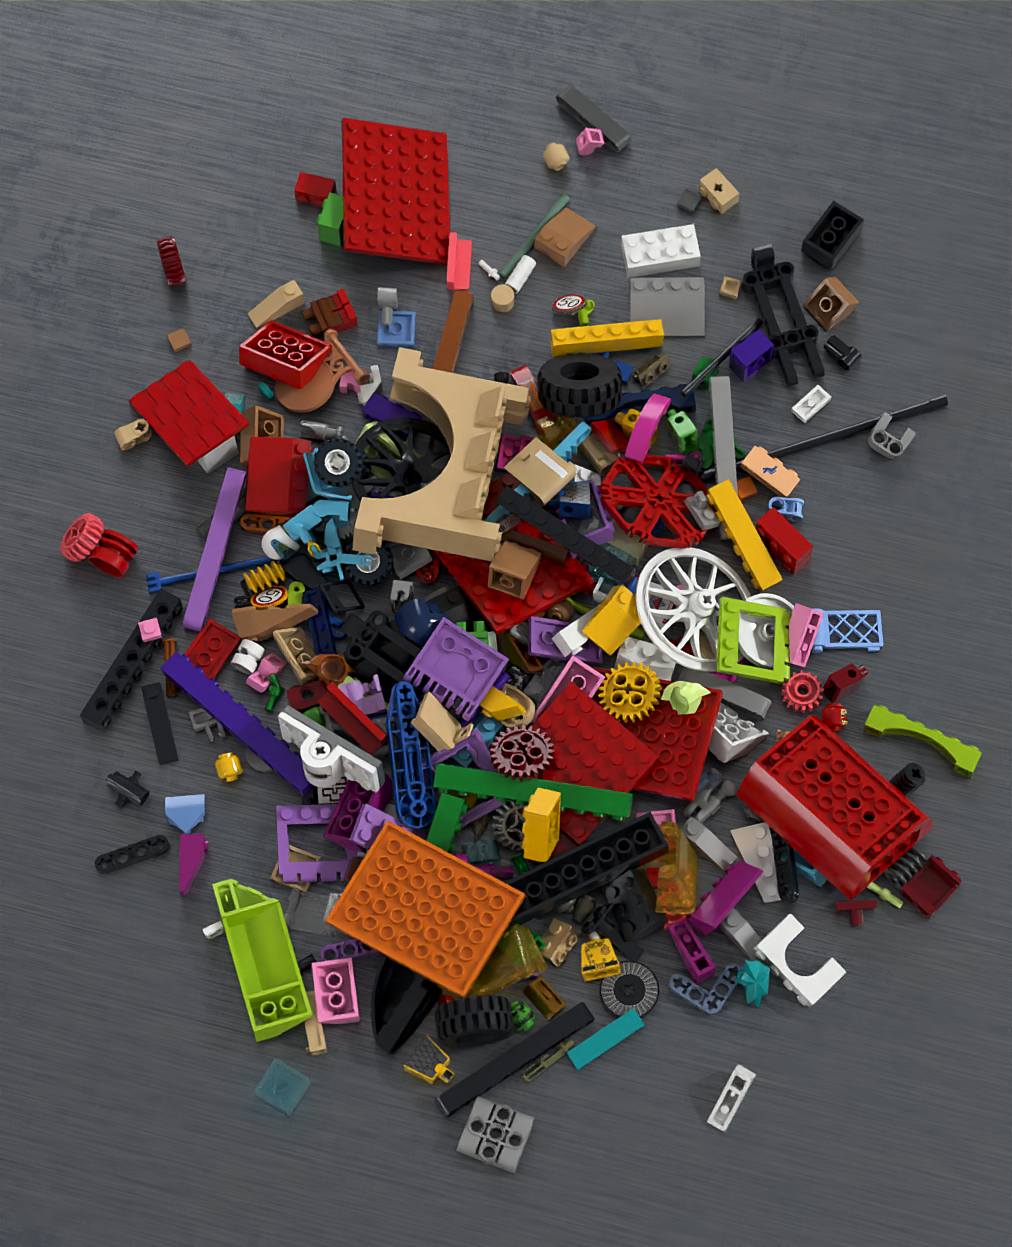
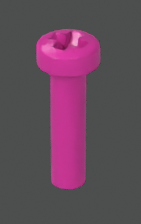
M699 452L690 454L692 458L699 461ZM666 454V457H673L672 461L678 459V462H683L686 454Z

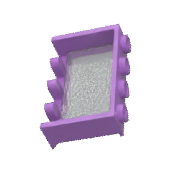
M593 479L589 480L590 519L561 516L560 506H555V511L562 522L596 544L601 545L610 540L615 541L613 533L616 530L612 521L609 522V520H612L610 514L601 504L600 496L602 494L599 493L600 485L596 486ZM569 551L570 554H571V556H572V558H573V560H574V558L576 557V555H575L574 553H572L571 551Z

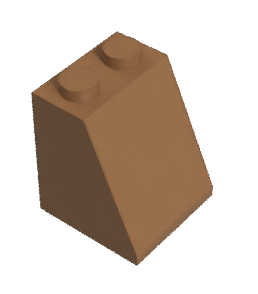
M505 540L489 566L488 587L524 600L540 565L541 553L535 549H528L515 542Z

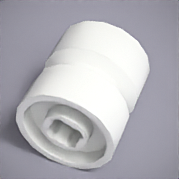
M243 639L238 648L239 653L234 655L230 664L238 671L252 675L257 667L256 661H260L265 650L257 643Z

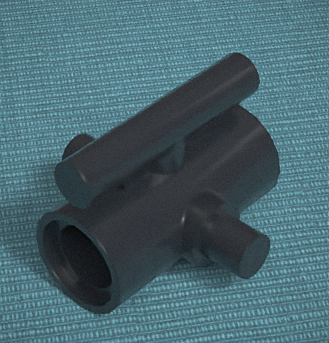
M135 770L132 777L129 776V778L118 771L114 772L113 775H108L106 779L108 781L107 787L118 793L116 805L122 807L125 801L129 800L141 807L146 802L150 791L139 785L138 780L142 775Z

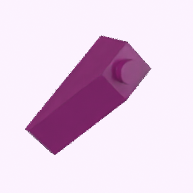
M180 834L179 892L181 897H186L206 858V852H209V840H206L204 834Z
M686 917L669 925L668 929L694 982L699 984L714 976L716 967Z

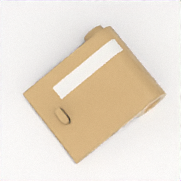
M534 438L504 467V470L528 488L535 500L543 506L577 475V468L572 462L569 461L567 463L538 438Z

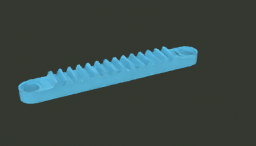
M585 422L580 423L553 451L567 462V458L571 459L572 453L576 454L577 447L588 437L591 427ZM520 484L514 490L528 500H531L530 495L532 494L523 484ZM499 505L485 521L498 524L512 513Z

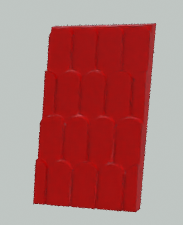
M190 360L182 363L172 372L165 374L163 378L150 384L148 388L135 394L129 400L132 407L148 422L187 467L198 461L207 474L239 454L234 435L250 425L239 410L231 404Z

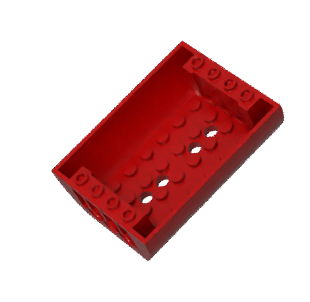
M810 715L756 760L743 779L737 793V797L850 901L933 828V820L815 715ZM813 763L816 768L809 769L806 767V764ZM828 776L830 781L823 782L820 777ZM857 802L859 807L852 808L849 803ZM871 815L874 820L866 821L863 816Z

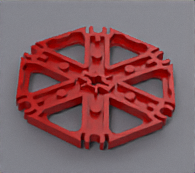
M646 454L643 463L628 458L624 459L622 456L619 459L617 458L602 482L599 493L602 494L600 498L601 504L627 535L631 531L630 538L638 535L640 537L639 543L643 542L645 538V545L681 549L690 548L692 542L698 545L708 529H694L682 514H691L684 501L687 497L694 495L675 493L681 481H688L697 492L703 491L706 496L708 495V488L701 479L690 470L686 471V468L681 469L677 465L678 459L671 463L673 457ZM643 465L659 466L664 469V473L658 483H656ZM622 473L626 475L635 488L613 486L611 483L617 474ZM709 504L710 508H712V510L714 511V513L717 512L716 509H715V507H712V506ZM615 506L642 508L634 523L630 524L622 518L615 509ZM659 518L671 530L676 539H660L652 536L651 531Z

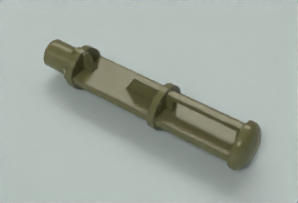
M569 1038L565 1042L559 1043V1050L553 1055L549 1056L546 1054L535 1062L532 1066L536 1063H539V1065L527 1075L525 1072L532 1066L522 1072V1079L529 1083L532 1080L528 1078L541 1067L543 1069L541 1072H543L561 1058L574 1045L572 1039Z

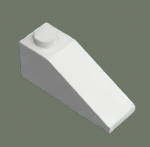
M600 605L571 623L552 638L564 657L569 654L574 656L582 650L581 646L587 641L588 637L581 631Z
M738 1064L707 1122L725 1132L756 1074Z

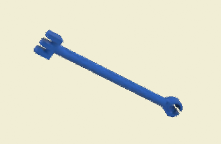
M288 551L284 553L285 558L279 560L281 565H285L289 561ZM265 556L221 565L219 574L268 564L271 561L278 564V560ZM197 571L160 578L159 572L147 574L146 580H152L148 581L147 585L148 587H153L148 589L149 594L158 593L160 588L162 589V585L195 579Z

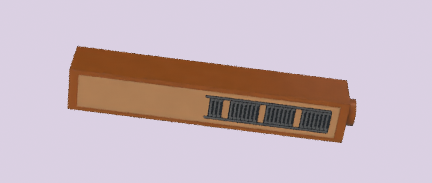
M455 290L432 369L450 373L454 372L473 306V294L466 290Z

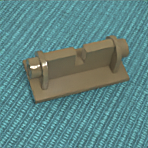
M666 354L655 355L654 358L647 362L648 368L643 365L634 372L633 379L635 381L639 380L642 389L671 367Z

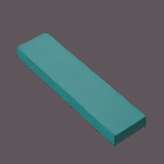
M633 1008L568 1051L567 1055L576 1069L579 1070L645 1026V1024Z

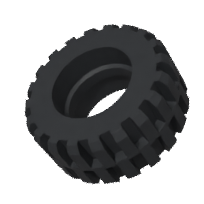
M480 995L458 998L457 1000L441 1004L434 1013L438 1041L446 1047L463 1048L493 1044L509 1038L514 1032L511 1003L503 996Z

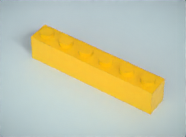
M662 320L551 329L550 346L552 357L564 356L570 353L590 354L662 347L664 339Z
M727 479L708 489L707 501L711 506L714 505L717 511L715 512L716 516L725 526L724 532L727 538L732 539L735 544L733 546L737 556L740 555L744 561L742 563L744 570L747 573L750 572L753 578L751 582L754 588L762 592L781 582L783 579L730 480Z

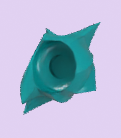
M745 959L743 968L737 971L735 983L743 986L747 1003L749 1004L751 1001H754L759 1009L761 998L768 995L770 968L763 965L759 960L748 961Z

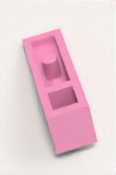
M798 603L795 604L789 620L790 663L802 667L806 666L824 615L823 612Z

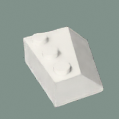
M628 637L620 645L614 669L618 670V664L621 667H625V662H628L629 666H631L633 661H635L637 667L640 663H643L644 669L649 666L651 672L654 671L659 679L672 681L677 663L662 653L655 644Z
M721 703L708 749L718 760L726 763L748 755L769 733L765 730L762 732L753 727V722L749 720L746 722L740 719L737 712Z

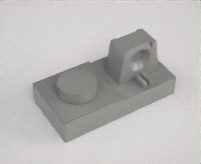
M703 491L696 492L692 497H687L684 503L702 530L718 527L720 520L707 503L708 499Z

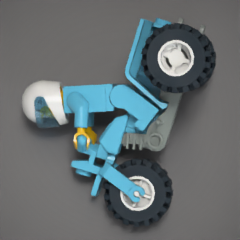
M345 435L339 439L332 438L325 441L322 446L320 445L318 448L313 449L314 453H303L313 491L326 497L328 500H318L314 505H309L286 522L283 527L279 525L267 531L261 541L262 549L269 558L286 561L297 553V550L300 548L297 541L302 539L304 545H308V551L312 557L316 559L326 557V561L317 566V571H322L324 574L334 571L333 567L337 566L340 580H346L343 564H345L348 575L354 581L366 585L378 584L390 575L394 564L391 549L386 543L382 541L381 547H377L375 554L352 550L353 544H350L348 551L344 554L341 540L343 538L347 539L345 535L351 537L350 532L354 535L361 502L353 490L352 483L356 482L358 477H361V479L370 477L371 465H363V459L369 458L365 451L361 455V451L355 444L348 441ZM332 516L326 524L324 544L327 548H324V546L316 543L317 539L312 531L326 522L323 518ZM337 554V559L332 561L331 556Z

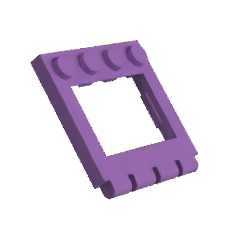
M475 729L469 737L456 743L453 749H443L430 755L432 767L452 757L466 747L478 770L498 773V768L494 769L493 763H491L490 749L479 729ZM426 758L422 760V767H427ZM432 767V776H433V785H434L435 770H434L433 767ZM423 769V776L426 781L424 785L428 787L427 769ZM434 787L437 809L442 792H438V787ZM493 796L494 798L490 801L483 802L467 811V814L462 816L460 820L462 828L502 806L503 802L496 801V797Z
M337 804L276 806L279 876H283V883L297 882V876H301V882H317V875H320L321 882L337 881V874H340V881H343L349 860L353 857L357 858V851L345 848V853H347L346 861L289 862L288 859L289 835H287V825L329 824Z

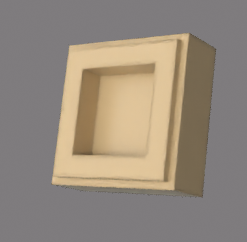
M724 276L719 295L737 300L742 281Z

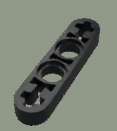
M774 831L772 834V845L778 893L782 901L792 904L799 897L794 849ZM787 852V859L785 861H781V854ZM789 870L790 877L787 880H783L784 872Z
M156 835L98 856L95 859V867L101 874L120 870L166 853L170 847L169 841L163 835ZM158 841L165 843L162 849H159L157 846ZM151 843V846L153 847L152 849H153L154 852H151L150 847L148 846V844ZM139 847L147 848L145 855L138 856L136 854V850ZM126 853L128 860L123 863L117 860L119 854ZM110 857L114 858L116 865L113 866ZM105 860V862L108 863L106 864L107 868L103 869V867L100 866L102 864L101 861Z

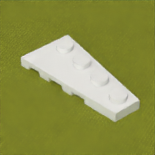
M764 822L730 830L745 863L763 871L755 881V884L764 902L767 904L780 901L770 826Z

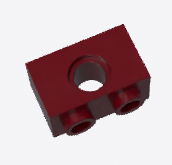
M314 679L303 686H292L286 692L290 706L303 714L305 710L320 706L318 700L327 693L324 681ZM306 694L313 695L309 700L303 698Z

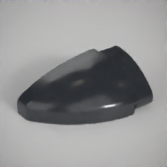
M384 956L379 966L372 989L371 1021L376 1044L382 1050L392 1055L399 1050L422 1023L442 995L443 990L438 987L440 985L387 956Z

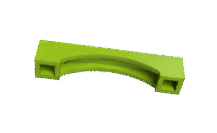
M873 705L863 728V731L878 738H881L882 735L896 734L919 739L940 751L954 766L953 771L970 779L982 754L975 746H967L962 744L957 738L946 737L939 730L928 729L921 722L910 721L903 714L892 713L882 705Z

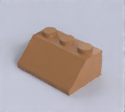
M256 405L241 412L250 425L241 431L240 464L248 466L249 440L251 436L284 438V415Z

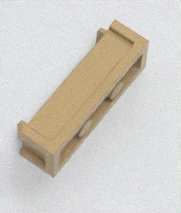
M315 991L306 992L313 1015L305 1020L309 1043L306 1052H310L311 1056L327 1053L322 1023L318 1022Z

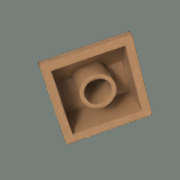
M830 277L822 281L803 305L828 331L849 316L859 302L837 277Z

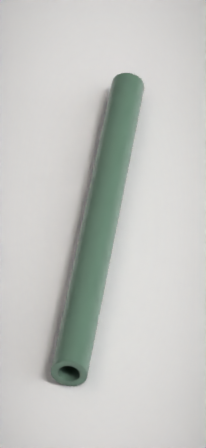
M566 194L561 195L499 273L501 278L506 280L510 276L522 256L526 255L535 244V237L567 204L570 198Z

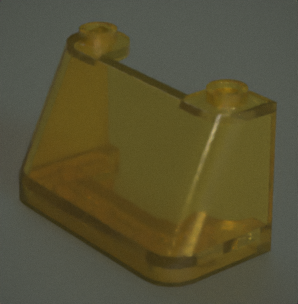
M661 821V832L669 845V853L658 858V861L662 862L664 860L668 865L662 866L659 869L656 912L691 914L695 911L697 902L698 856L677 823Z
M516 924L508 929L509 932L502 935L466 998L469 996L496 995L519 980L531 977L535 970L540 974L548 969L528 926Z

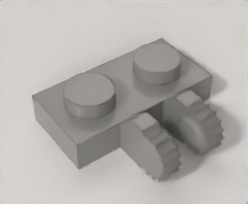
M202 708L188 712L194 731L206 729L210 742L214 741V735L210 727L215 725L218 726L221 738L226 737L222 725Z

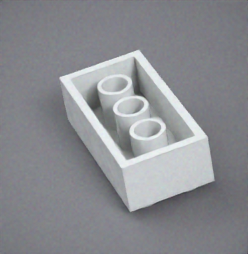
M694 224L623 235L621 237V248L628 278L700 267L701 255Z

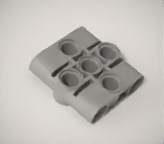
M478 1096L461 1136L457 1152L481 1160L485 1164H491L515 1173L535 1118L513 1110L507 1105H500ZM494 1107H496L495 1110H494L493 1116H492V1118H491V1121H490V1117H491V1114H492V1112H493V1109H494ZM505 1111L509 1114V1117L506 1120H501L498 1118V1114ZM514 1114H515L516 1116H515V1118H514L513 1124H512L511 1128H509L510 1125H511L513 1116H514ZM474 1123H480L483 1126L478 1132L471 1129ZM498 1130L502 1135L498 1139H493L490 1136L491 1132ZM514 1137L519 1138L521 1143L518 1146H512L509 1143L510 1139ZM481 1141H482V1144H481V1147H480V1149H479L478 1155H476V1153H477V1151H478V1148H479V1145H480V1143H481ZM502 1148V1152L497 1163L496 1161ZM486 1149H491L494 1151V1155L491 1158H486L483 1156V1152Z

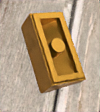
M542 976L527 984L523 990L527 998L548 1021L567 1006Z

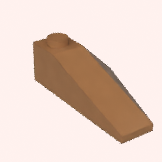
M311 604L286 605L285 609L274 607V605L268 606V609L256 610V606L232 609V616L240 638L255 643L273 637L274 630L291 628L318 614V610Z

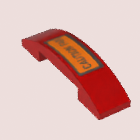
M525 365L510 371L509 374L514 385L529 388L528 396H531L529 412L538 434L541 435L556 429L551 412L545 409L538 399V384L529 368Z

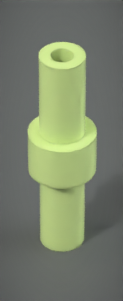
M874 882L867 886L868 889L878 894L880 899L887 900L898 908H901L904 901L891 894L892 891L887 888L883 889Z

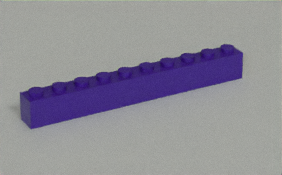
M176 651L160 667L163 675L303 797L314 786L305 777L301 755L298 752L293 753L289 749L290 746L283 739L279 741L275 737L274 731L269 727L264 728L257 716L249 715L246 712L247 708L239 702L237 704L232 700L233 696L225 690L223 692L218 688L219 684L213 678L208 679L205 676V672L199 666L194 667L191 664V660L185 654L180 655Z

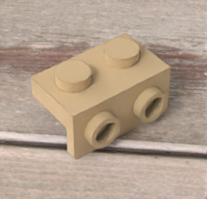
M554 918L541 938L546 945L537 955L551 961L554 966L559 968L580 935L571 925Z

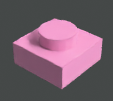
M157 618L138 623L143 642L162 638Z

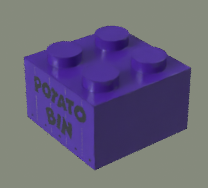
M760 329L755 333L751 332L742 343H736L731 348L729 367L743 382L772 361L774 344Z

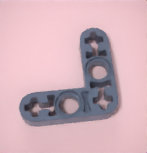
M736 963L729 964L710 992L681 974L671 977L669 988L673 993L705 1014L714 1016L720 1012L738 984L735 983L737 978L735 975L730 983L727 981L730 976L729 970L733 971L736 969L738 971L742 968ZM681 980V985L687 988V985H690L686 994H683L684 989L682 987L675 988L673 981L678 982ZM721 984L726 985L728 993L724 995L719 994L717 987ZM692 990L700 992L701 997L698 1000L690 998L689 993ZM716 996L719 998L715 1005L717 1009L712 1008L709 1010L707 1003L711 1004Z

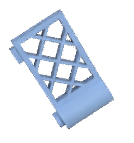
M813 608L823 612L824 615L811 649L812 653H821L823 649L867 648L868 652H879L880 648H883L880 610L823 611L822 609ZM828 616H835L840 622L834 627L828 622ZM854 616L859 622L853 627L846 621V618ZM867 616H876V624L873 627L864 620ZM842 623L850 629L845 636L837 630ZM860 623L869 629L864 636L856 630ZM833 632L841 638L839 643H830V635ZM852 632L860 638L857 643H852L847 639ZM872 632L878 637V643H871L866 637Z

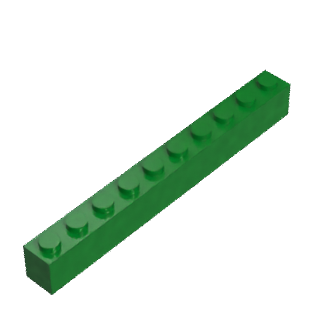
M438 763L433 787H438V792L450 793L451 789L457 790V795L469 796V793H476L477 798L488 799L489 796H495L496 801L508 802V799L516 800L515 804L527 805L531 795H534L538 788L561 793L560 811L566 812V808L574 809V813L584 815L586 811L593 812V816L605 818V814L613 815V819L622 821L625 820V817L630 818L633 794L534 778H530V781H528L526 777L523 778L522 782H520L519 777L512 781V776L504 778L502 773L498 774L496 772Z

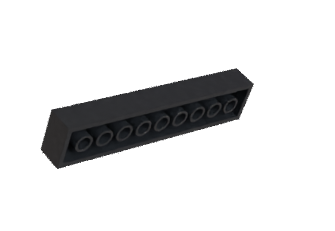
M651 811L504 882L525 894L524 900L504 933L620 877L630 869H637L669 853V845Z

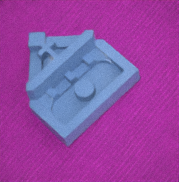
M204 794L165 797V815L169 824L179 828L183 834H190L194 826L204 821Z

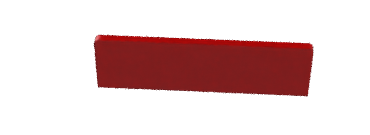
M331 682L327 686L328 692L318 700V703L370 755H373L388 741L387 736Z

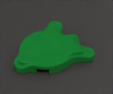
M712 419L705 421L702 433L698 437L699 451L704 461L701 467L703 471L710 469L714 462ZM734 437L735 460L740 461L745 459L746 454L736 445Z

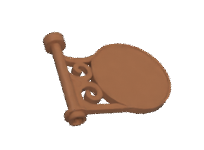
M328 329L324 333V342L332 345V353L329 352V357L325 358L313 379L306 386L299 390L276 380V396L286 409L292 412L305 413L321 407L332 395L336 382L341 376L350 371L355 373L354 379L359 385L369 381L370 374L366 369H360L337 339L338 333L336 330ZM339 361H346L348 366L345 367L344 364Z

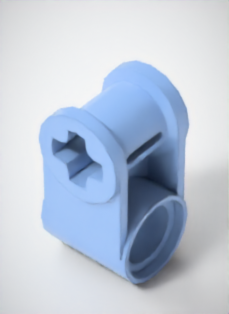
M773 497L769 501L767 512L772 509V506H778L781 510L777 511L786 520L800 522L803 520L801 512L804 501L799 498Z

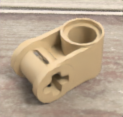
M138 419L126 426L119 427L114 431V435L121 450L125 451L148 441L152 437V430L146 420Z

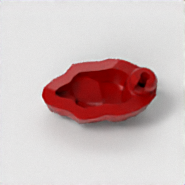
M428 549L433 561L417 569L415 572L422 582L433 583L439 577L441 566L435 551Z

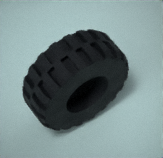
M584 353L560 355L548 360L538 372V399L545 409L559 416H567L569 418L596 417L614 409L622 398L621 370L614 361L608 360L604 356Z

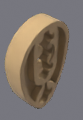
M505 684L500 691L517 701L526 712L522 715L524 717L522 720L519 716L501 720L500 722L511 730H514L515 725L518 729H521L523 725L526 727L534 717V703L519 689Z

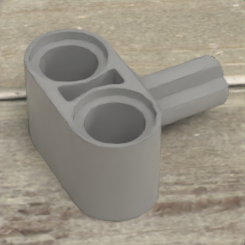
M378 287L377 303L379 310H382L381 324L389 326L392 324L393 310H398L397 288Z

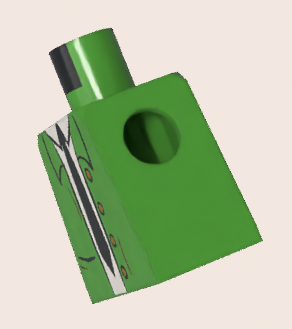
M674 409L666 413L668 433L679 453L690 454L698 450V431L684 411L677 413Z

